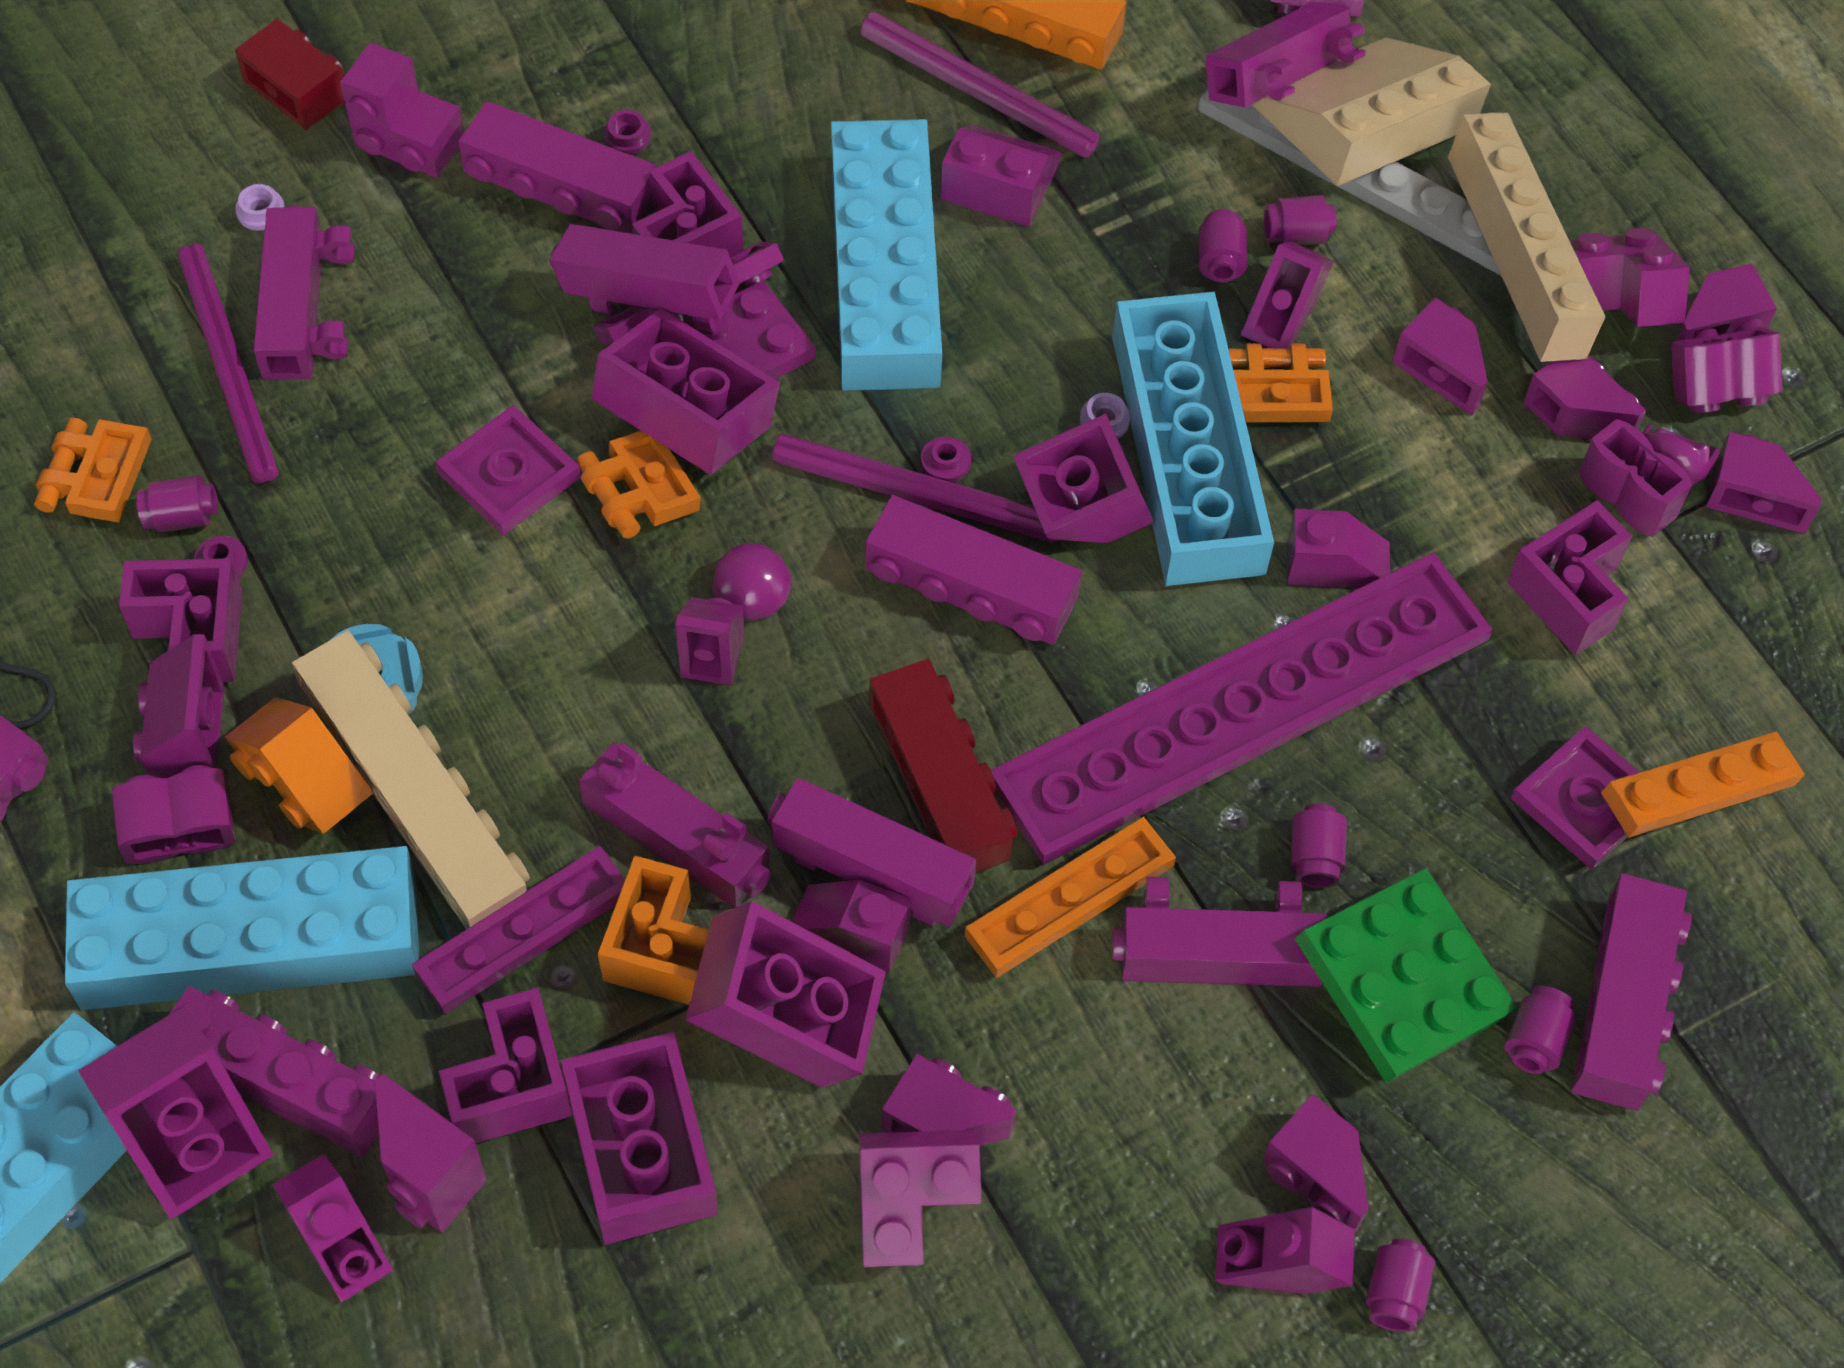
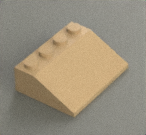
M1384 38L1359 48L1365 50L1366 56L1355 62L1345 63L1337 60L1291 84V86L1295 87V93L1281 100H1274L1267 96L1252 104V106L1336 186H1339L1455 136L1464 114H1480L1491 84L1458 55Z

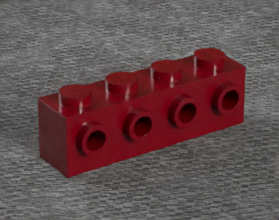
M928 658L870 678L869 705L929 837L977 859L975 873L1010 861L1012 841L1017 838V828L1014 819L1007 807L1000 809L993 795L996 792L993 774L986 762L979 764L972 749L975 748V740L971 727L965 718L958 720L952 708L955 700L947 677L944 674L937 676Z

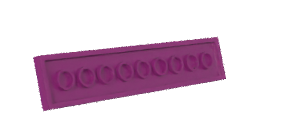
M1432 552L992 769L996 793L1004 806L1011 812L1015 823L1042 865H1045L1488 641L1493 629L1437 555Z

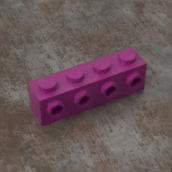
M489 101L484 103L459 139L464 172L470 174L473 178L502 186L523 198H533L549 204L562 213L575 214L596 222L604 229L633 234L632 224L646 218L653 208L649 171L656 168V164Z
M895 495L890 497L866 541L865 569L871 571L877 578L888 583L898 582L918 590L924 597L934 602L945 601L960 607L981 621H994L1007 626L1028 640H1041L1054 646L1079 598L1082 570Z
M1621 873L1608 897L1571 1093L1635 1111L1639 1110L1649 1094H1658L1665 1073V1062L1657 1060L1660 1043H1667L1674 1022V1011L1666 1010L1669 993H1676L1683 971V962L1675 960L1677 945H1684L1692 920V914L1684 911L1687 890Z
M190 985L188 986L169 1015L183 1006L186 1007L215 1050L241 1096L363 1159L379 1134L375 1082L380 1076L376 1072L360 1064H355L353 1069L335 1061L336 1056L331 1050L312 1039H307L304 1044L287 1036V1030L274 1019L263 1014H259L254 1019L238 1011L240 1009L239 1005L230 997L217 990H210L207 995Z

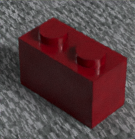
M278 18L235 49L243 81L305 130H308L345 102L341 87V80L345 76V71L340 62L331 54L324 55L311 44L302 31L298 29L293 31Z

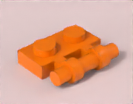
M1245 344L1244 349H1228L1233 368H1244V370L1233 371L1246 422H1330L1333 406L1329 370H1309V368L1325 367V348H1306V344H1289L1288 348L1262 349L1261 344ZM1264 368H1288V370H1264Z
M69 418L64 431L58 432L51 446L54 455L48 469H43L37 480L36 488L39 492L34 506L43 512L50 513L54 511L58 499L68 495L65 504L70 514L119 523L152 440L149 430L146 427L99 419L91 436L85 435L88 425L83 420ZM83 458L78 472H70L73 462Z
M642 431L609 441L608 454L610 459L600 462L593 452L583 453L577 459V464L582 471L581 480L590 494L597 495L603 505L602 515L611 527H617L623 538L634 537L640 531V525L634 517L637 514L645 512L653 526H657L700 511L701 497L671 450ZM625 480L631 491L620 494L614 483Z

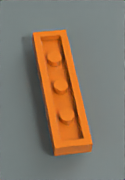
M1776 731L1610 781L1601 794L1627 836L1632 837L1793 787L1804 777L1805 773Z
M1142 817L966 926L965 937L993 975L998 978L1146 885L1147 877H1158L1173 868L1176 856L1147 820Z

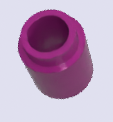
M1324 195L1276 199L1275 204H1266L1264 206L1263 228L1267 243H1278L1279 245L1291 241L1298 245L1327 243L1329 233H1335L1336 210L1333 204H1327Z
M1219 209L1210 212L1199 227V270L1203 276L1210 280L1222 283L1229 282L1242 276L1247 269V229L1236 212Z
M201 475L150 482L148 488L138 489L137 491L138 515L145 530L156 529L158 533L205 527L210 525L211 515L218 513V500L213 484L206 485Z
M1321 803L1310 804L1304 807V811L1296 813L1292 818L1291 869L1296 872V881L1301 882V885L1306 887L1329 888L1339 884L1340 874L1345 871L1347 819L1344 815L1336 812V808L1331 805Z
M1538 986L1532 989L1530 995L1522 999L1505 1043L1506 1052L1512 1058V1062L1521 1070L1540 1074L1544 1071L1558 1068L1576 1021V1016L1573 1012L1575 1004L1567 994L1552 987Z
M1397 1238L1393 1239L1391 1244L1378 1247L1366 1298V1305L1370 1308L1369 1320L1375 1325L1396 1332H1412L1416 1329L1417 1320L1424 1318L1435 1260L1425 1253L1426 1248L1422 1244L1409 1239Z

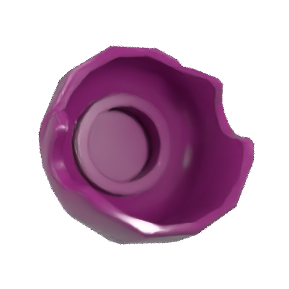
M1648 425L1645 428L1643 434L1651 443L1654 452L1663 454L1679 464L1688 474L1692 485L1708 476L1721 452L1719 448L1690 440L1667 429L1659 428L1655 432L1650 433L1653 426Z
M748 542L732 547L717 561L711 582V594H714L716 598L726 599L733 604L743 605L744 619L754 621L772 617L786 604L792 586V579L784 560L775 550L764 544Z

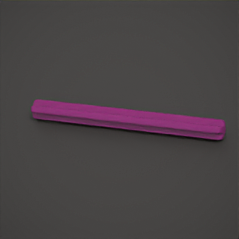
M870 12L861 24V34L863 37L1078 155L1089 158L1098 147L1100 136L1096 131L877 12Z
M193 243L189 247L182 246L177 255L251 479L256 484L273 481L277 478L279 472L204 248L198 243Z
M780 434L775 441L773 460L776 463L886 495H895L910 502L1047 542H1057L1055 539H1047L1034 506L787 434Z

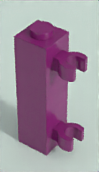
M1312 2L1206 54L1209 100L1244 108L1267 96L1274 100H1281L1295 93V87L1291 86V84L1337 60L1352 63L1366 56L1365 50L1356 49L1351 44V38H1355L1365 32L1364 26L1358 23H1350L1349 8Z
M288 206L266 208L254 353L262 380L313 379L314 355H322L330 359H343L348 356V338L344 337V322L326 321L317 326L322 259H327L337 264L353 263L355 244L350 243V227L333 226L326 231H322L316 207Z
M575 224L569 225L560 242L555 245L549 259L565 294L588 297L591 309L596 313L613 315L615 310L611 302L657 310L662 308L668 312L691 315L695 329L709 333H716L717 325L714 320H720L723 314L727 313L728 304L740 284L727 249Z
M613 742L579 780L582 801L585 807L670 865L688 870L689 878L733 908L740 906L748 896L751 898L758 896L767 885L771 877L768 845L748 833L746 825L730 814L725 813L723 816L641 761V754L623 742L619 745Z
M798 777L788 794L783 792L778 794L769 811L768 822L772 824L773 846L796 856L797 864L814 872H817L819 868L824 869L847 881L862 880L911 898L913 918L932 927L938 922L950 928L974 885L977 859Z
M1147 877L1146 889H1144L1143 908L1126 907L1122 927H1113L1112 960L1122 961V981L1321 987L1322 982L1300 949L1295 938L1305 929L1327 919L1326 913H1301L1302 885L1301 882L1297 881L1278 882V893L1274 895L1275 912L1169 908V877Z

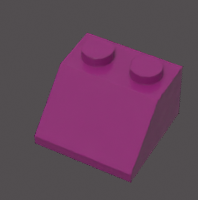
M977 125L960 127L942 162L941 199L1030 227L1061 161L1062 152Z
M1107 414L1013 455L1047 539L1109 543L1154 523Z
M204 634L190 636L150 662L148 683L140 685L138 700L140 713L144 715L143 730H137L134 734L133 751L135 761L143 764L147 775L156 778H169L195 765L218 768L225 686Z
M382 1073L375 1082L381 1162L390 1182L386 1187L398 1201L395 1205L396 1210L406 1220L418 1228H422L428 1223L437 1231L443 1233L487 1180L475 1141Z

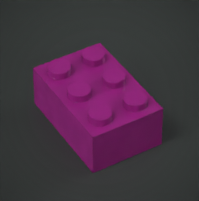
M660 308L598 353L591 399L711 475L771 427L780 382Z
M749 901L712 917L685 1020L823 1088L863 1074L886 971L759 904Z
M185 1006L78 1070L170 1220L274 1155L215 1050Z
M674 1031L561 1060L605 1245L718 1215L716 1190Z

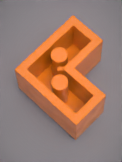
M275 697L225 736L226 740L235 750L230 755V759L236 768L248 780H252L255 777L267 787L274 785L284 799L279 804L280 809L298 829L306 827L324 834L374 793L312 707Z
M634 856L598 952L602 980L604 982L683 1004H690L709 929L683 923L691 900L688 870Z

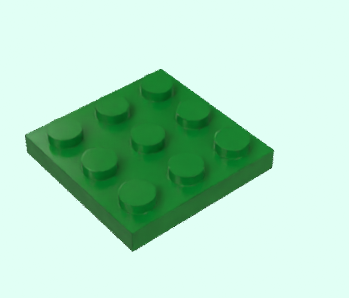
M1427 868L1305 929L1295 938V941L1386 1084L1503 1020L1518 1009Z

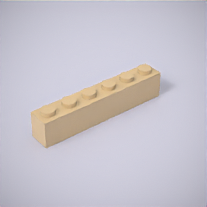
M1464 114L1448 159L1540 362L1587 359L1605 319V315L1509 114Z
M347 630L292 662L297 684L342 750L374 792L373 795L466 930L527 892L526 882L530 880V876L525 866L514 852L505 855L496 842L500 834L495 823L484 809L476 813L466 799L470 795V790L465 780L455 767H451L448 770L445 769L436 756L441 752V749L435 737L426 725H422L419 728L415 726L407 714L412 711L408 699L396 683L389 687L379 674V671L383 670V666L368 642L359 645L351 632Z

